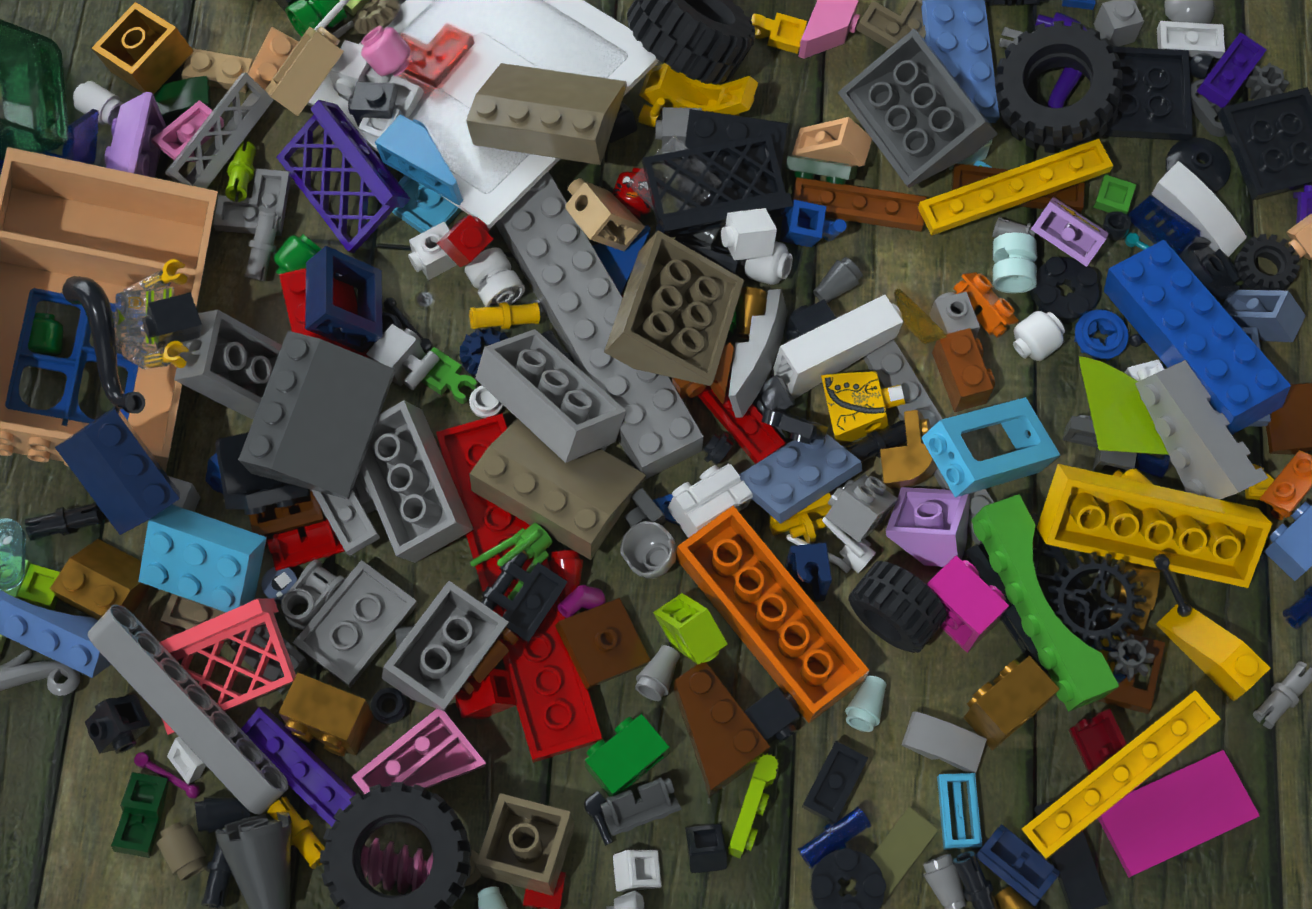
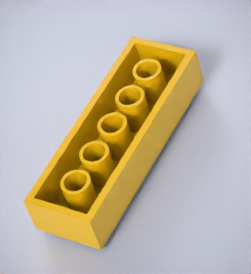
M1058 464L1037 530L1047 545L1089 554L1096 552L1098 556L1103 557L1106 554H1111L1112 559H1122L1125 562L1157 568L1154 564V558L1158 554H1164L1170 561L1168 568L1171 572L1249 588L1272 523L1256 507Z

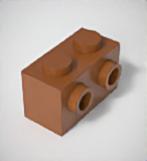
M971 328L938 336L932 354L954 412L986 404L995 387V379L991 369H986L982 359L983 347L980 340L974 338Z

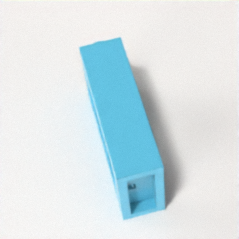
M1026 397L942 419L921 437L955 498L1039 473L1060 456ZM1001 423L1017 451L983 461L974 459L961 434Z

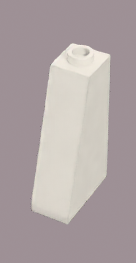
M883 295L780 346L771 376L780 375L793 399H796L822 383L821 375L837 374L897 337L903 324L901 311L897 305L891 304L886 295Z

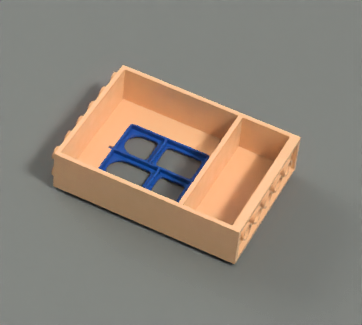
M7 147L0 176L1 456H11L13 453L27 455L28 459L36 462H48L51 459L63 461L64 465L68 466L55 446L94 421V419L87 417L78 405V395L84 366L90 361L97 362L94 347L89 342L91 329L83 306L73 305L65 299L62 288L66 280L72 276L93 279L104 289L110 302L112 314L119 315L118 310L123 316L126 315L128 317L130 313H145L132 314L133 318L142 319L139 315H142V317L146 316L147 290L144 284L161 276L165 263L171 259H176L185 264V267L178 269L175 275L178 273L188 276L187 282L184 285L169 282L151 290L154 291V301L162 300L164 289L172 288V297L191 292L197 307L218 191ZM117 296H119V297L123 298L124 300H126V301H127V306H126V302H124L122 299L118 298ZM128 297H140L144 304L139 309L128 308ZM130 299V307L141 306L142 302L140 299ZM133 299L140 301L138 306H132L133 302H135ZM50 301L75 306L80 309L73 352L69 358L33 353L28 349L38 302ZM125 306H126V310H127L128 312H126L125 315H124V308H125ZM137 320V328L140 327L141 335L135 336L133 350L130 353L117 352V366L124 367L128 371L124 394L139 392L144 396L145 407L138 414L127 413L124 409H120V411L166 473L182 384L174 380L177 367L171 362L146 364V356L164 353L165 347L157 349L155 341L154 345L146 343L142 320ZM31 366L53 370L66 375L67 381L63 397L55 407L47 410H36L22 401L19 394V385L22 371L25 367Z

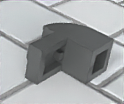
M1079 415L1070 418L1064 429L1063 441L1096 448L1092 471L1113 475L1118 469L1125 473L1127 470L1135 468L1137 453L1098 449L1091 416Z

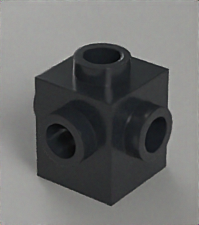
M136 694L109 698L98 703L95 706L96 711L85 721L88 734L99 754L114 750L116 753H123L132 749L137 744L136 740L151 726Z

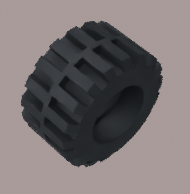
M886 561L874 563L848 597L855 614L872 632L892 646L911 653L921 652L947 618V612L942 602L922 580L906 569Z

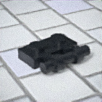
M520 552L512 560L499 568L502 572L492 587L487 586L482 594L484 599L481 603L492 611L496 606L504 610L505 613L502 617L509 622L506 628L528 643L568 581L539 562L531 573L526 572L522 569V566L528 559V556ZM517 580L523 586L512 601L504 596V593L512 581Z

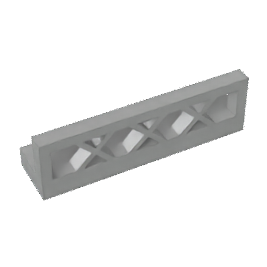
M246 72L241 73L165 174L177 183L207 189L274 99ZM246 85L253 93L240 106L239 91ZM232 102L233 107H228L229 104ZM224 111H233L234 116L221 131L220 116ZM213 127L214 132H209V130ZM205 136H214L215 141L202 156L201 141ZM194 151L195 157H189ZM186 161H195V167L184 178L178 172Z

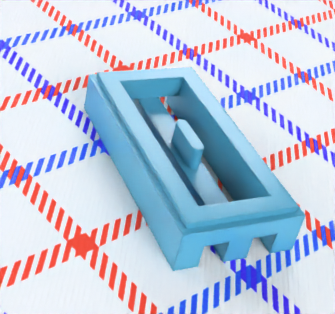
M975 773L939 774L937 776L943 849L981 848L982 838ZM947 782H952L957 840L952 839ZM960 782H966L972 839H966Z

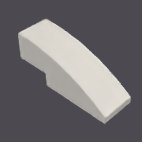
M1179 161L1159 180L1152 192L1155 198L1177 214L1174 221L1195 238L1202 237L1212 242L1207 247L1214 252L1220 248L1229 258L1247 238L1225 205L1194 173Z

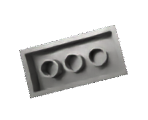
M536 329L484 347L475 379L565 463L616 441L626 410Z
M403 400L381 413L360 470L395 555L416 563L474 530L423 410Z

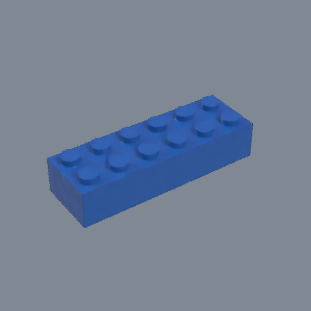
M1165 240L1108 269L1104 293L1167 368L1186 360L1210 394L1209 404L1214 410L1223 413L1230 424L1226 428L1231 435L1283 407L1291 387L1289 382Z

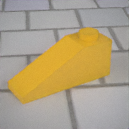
M1176 604L1156 623L1233 702L1246 693L1271 669L1244 641L1193 607H1191V614L1189 616L1182 617L1177 612L1178 604Z

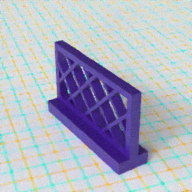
M318 100L311 107V111L314 113L313 116L276 158L285 170L290 172L292 179L349 253H355L396 207L403 208L411 198L337 104ZM320 124L324 129L323 144H313V131ZM297 149H304L303 167H296L290 160V157ZM312 149H323L322 168L312 167ZM332 149H339L341 151L342 168H331ZM311 172H322L321 191H314L312 189ZM331 172H341L340 191H330ZM350 173H358L361 177L360 192H349ZM329 196H340L339 215H332L329 211ZM349 196H360L359 215H348ZM368 197H376L382 204V207L374 216H367ZM347 220H359L358 234L351 240L347 234Z

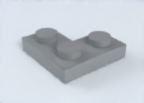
M256 169L252 197H246L241 202H238V197H235V201H232L226 196L218 195L213 223L215 230L255 234L259 211L281 216L276 236H282L291 182L290 172Z

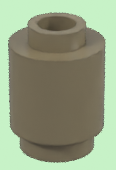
M177 822L160 832L162 838L157 842V845L172 874L178 875L180 881L192 878L207 868V863L204 860L207 855L191 825L182 826L181 822Z

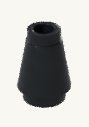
M204 797V801L195 802L198 832L208 830V834L217 829H224L225 825L250 817V811L237 798Z

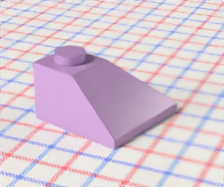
M901 487L897 497L898 500L895 503L885 530L886 536L925 566L944 567L956 555L962 560L967 543L970 494L955 498L951 490Z

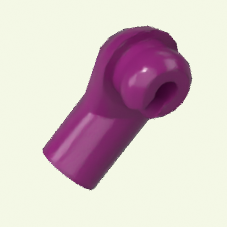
M580 585L558 604L557 608L564 617L568 618L573 616L581 607L592 609L605 604L606 598L599 588Z

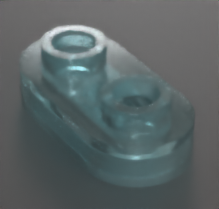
M8 518L0 519V590L15 588L21 583L25 575L26 534L18 522ZM13 536V540L9 544H3V540L6 537ZM12 569L10 576L6 578L1 577L5 570Z

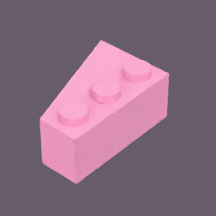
M435 709L354 774L352 780L363 794L370 792L369 787L379 784L382 787L391 786L392 782H403L407 786H414L415 784L427 789L485 767L486 762L446 712Z

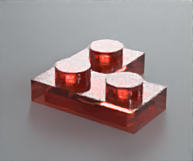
M446 23L427 45L402 32L400 36L411 48L407 59L409 66L403 72L437 88L475 44L473 35Z

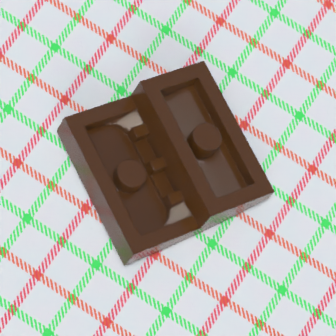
M1312 383L1290 384L1291 387L1283 407L1270 414L1271 422L1266 426L1270 454L1296 455L1299 450L1303 452L1312 451Z

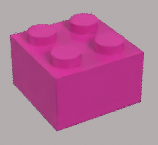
M957 555L926 584L937 595L947 612V618L940 627L967 653L998 623L1009 607L1005 602L1006 598L1003 593L993 585L988 586L979 577V572L975 566L967 560L962 561Z

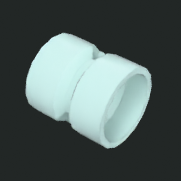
M1013 232L999 235L994 239L993 261L995 264L993 266V287L1004 293L1016 294L1030 291L1036 287L1037 267L1034 262L1037 259V241L1033 236Z

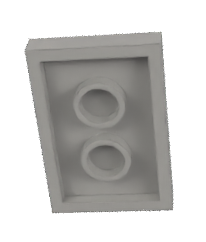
M361 560L298 635L293 644L351 688L395 634V629L400 628L418 606V603L414 598Z

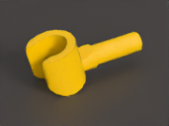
M661 97L658 98L653 107L644 104L638 122L655 128L656 120L662 112L661 108L665 100Z

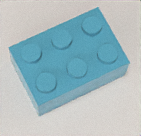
M172 504L148 520L138 582L223 612L231 611L251 602L255 598L267 537Z

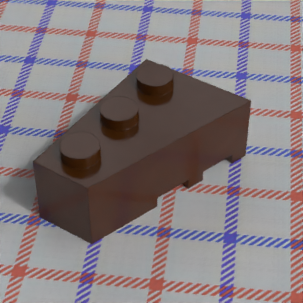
M707 662L695 665L675 680L674 693L710 798L754 766L759 757L769 752L770 746Z

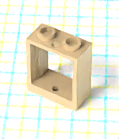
M309 26L265 91L275 101L299 116L344 51L337 46L341 40L321 26L317 31Z

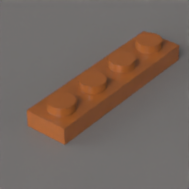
M796 177L793 200L826 206V218L919 232L923 228L924 220L918 206L919 202L926 200L927 197Z

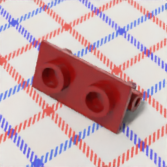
M328 519L305 526L307 536L300 537L298 529L274 534L273 539L267 540L270 553L273 555L275 570L294 567L314 559L344 552L345 550Z

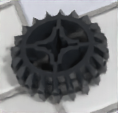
M1096 552L1090 554L1091 564H1085L1083 557L1078 555L1076 556L1078 568L1073 569L1068 562L1063 564L1065 570L1069 573L1066 578L1060 573L1056 572L1053 577L1062 584L1060 588L1054 585L1048 587V591L1058 595V599H1049L1047 602L1051 608L1059 609L1054 612L1060 620L1063 619L1062 623L1068 629H1071L1075 636H1082L1081 640L1089 646L1090 639H1093L1095 649L1102 651V639H1107L1110 647L1116 648L1117 642L1113 636L1120 634L1124 641H1128L1130 637L1124 629L1129 626L1131 629L1138 631L1140 628L1135 621L1131 620L1132 617H1145V611L1135 608V604H1144L1147 602V598L1143 595L1134 594L1142 590L1144 585L1141 581L1130 584V581L1135 578L1137 573L1134 569H1131L1122 574L1121 572L1126 565L1122 559L1114 567H1111V554L1104 556L1102 564L1098 563ZM1098 573L1097 578H1095L1093 585L1089 589H1071L1080 578ZM1109 576L1114 577L1124 586L1127 596L1126 604L1108 596ZM1101 591V598L1109 605L1105 604L1102 608L1099 606V610L1092 612L1091 604L1084 598L1088 599L1091 595L1094 597V593ZM1067 599L1084 606L1085 623L1083 628L1072 621L1067 609ZM1104 614H1123L1118 622L1111 627L1094 631L1095 626L1098 625L1100 618Z

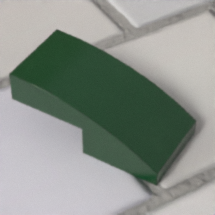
M207 76L193 77L162 85L153 95L165 122H173L199 100L211 109L210 85Z
M135 772L131 773L120 805L123 812L111 844L113 852L150 858L164 809L169 783L168 778Z

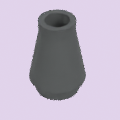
M844 257L841 261L836 260L820 284L813 290V293L819 301L825 299L828 304L835 298L858 286V281L863 277V274L849 258Z

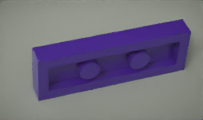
M1240 32L1196 92L1220 108L1225 107L1267 49Z

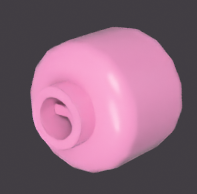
M378 26L363 38L361 42L363 45L361 55L378 75L386 76L392 73L394 76H398L409 66L407 59L411 48L394 28Z

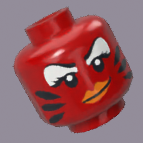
M633 168L632 172H622L617 178L612 194L637 219H640L641 216L648 215L653 207L644 170Z

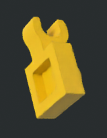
M778 12L776 13L775 20L760 14L752 15L751 21L755 27V38L769 37L768 46L798 54L807 21Z

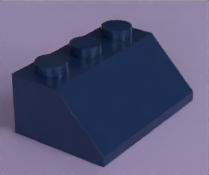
M117 406L55 446L56 450L119 535L150 520L180 499V492Z

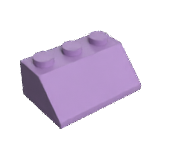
M145 92L120 106L118 118L115 117L112 121V144L105 151L106 168L155 178L161 150L152 143V138L166 128V124L153 93Z

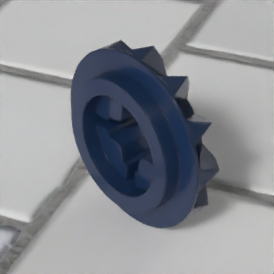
M490 327L489 329L477 328L470 335L466 334L465 340L460 346V360L468 373L476 377L482 354L478 355L481 352L482 343L484 342L488 346L508 339L505 332L501 333Z

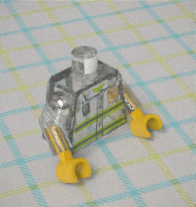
M176 259L167 261L163 271H158L115 295L114 312H112L116 338V352L122 354L125 359L142 369L165 367L171 363L177 368H184L187 363L182 357L178 356L181 352L189 351L186 346L179 341H172L166 347L157 349L154 338L147 337L142 322V317H145L147 314L148 303L175 296L174 287H169L171 282L178 285H184L187 282L188 276L178 273L175 275L178 269L185 267V264Z

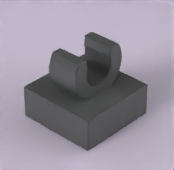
M643 488L631 496L636 508L625 515L626 522L630 527L643 521L656 522L662 526L666 523L664 514Z

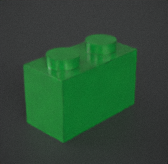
M642 714L636 719H633L631 716L626 718L615 728L614 731L617 733L606 743L603 739L599 740L586 752L588 758L585 759V768L609 797L623 793L669 755L670 747Z

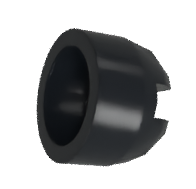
M1202 53L1192 57L1189 61L1191 75L1197 79L1205 80L1213 69L1215 56Z
M1114 211L1108 213L1103 223V230L1108 232L1107 238L1114 241L1122 240L1130 230L1131 219L1122 212Z

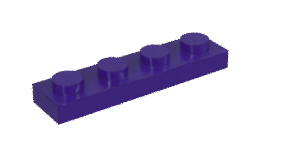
M265 706L258 707L241 730L282 772L288 781V785L332 827L336 821L333 816L340 808L344 810L350 805L349 799L355 796L356 793L299 738L292 735L291 731Z

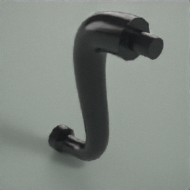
M72 276L68 278L63 285L62 293L68 302L73 305H82L86 312L91 329L98 372L107 398L113 405L124 409L127 413H140L145 407L144 396L139 392L124 394L121 388L117 366L113 315L104 289L93 279L87 277Z

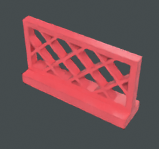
M258 598L160 641V644L177 662L183 660L181 666L193 679L200 681L199 685L204 690L208 685L221 691L217 704L224 712L293 683L296 677L274 615L279 612L274 598ZM266 624L270 635L265 648L250 642L256 627ZM245 632V635H244L243 638H241V637L238 636V635H240V634H242V633ZM228 639L241 644L234 662L219 656L224 642ZM214 646L212 652L207 650L208 648ZM248 648L263 654L256 672L241 666ZM196 653L209 657L203 675L188 669L193 655ZM270 658L280 663L284 674L283 678L272 681L263 676ZM216 662L231 668L224 686L210 680ZM238 672L253 678L248 692L243 695L231 690ZM260 682L266 684V685H264V686L258 688ZM228 696H231V697L234 698V699H232V700L227 701ZM162 719L167 735L174 734L175 732Z

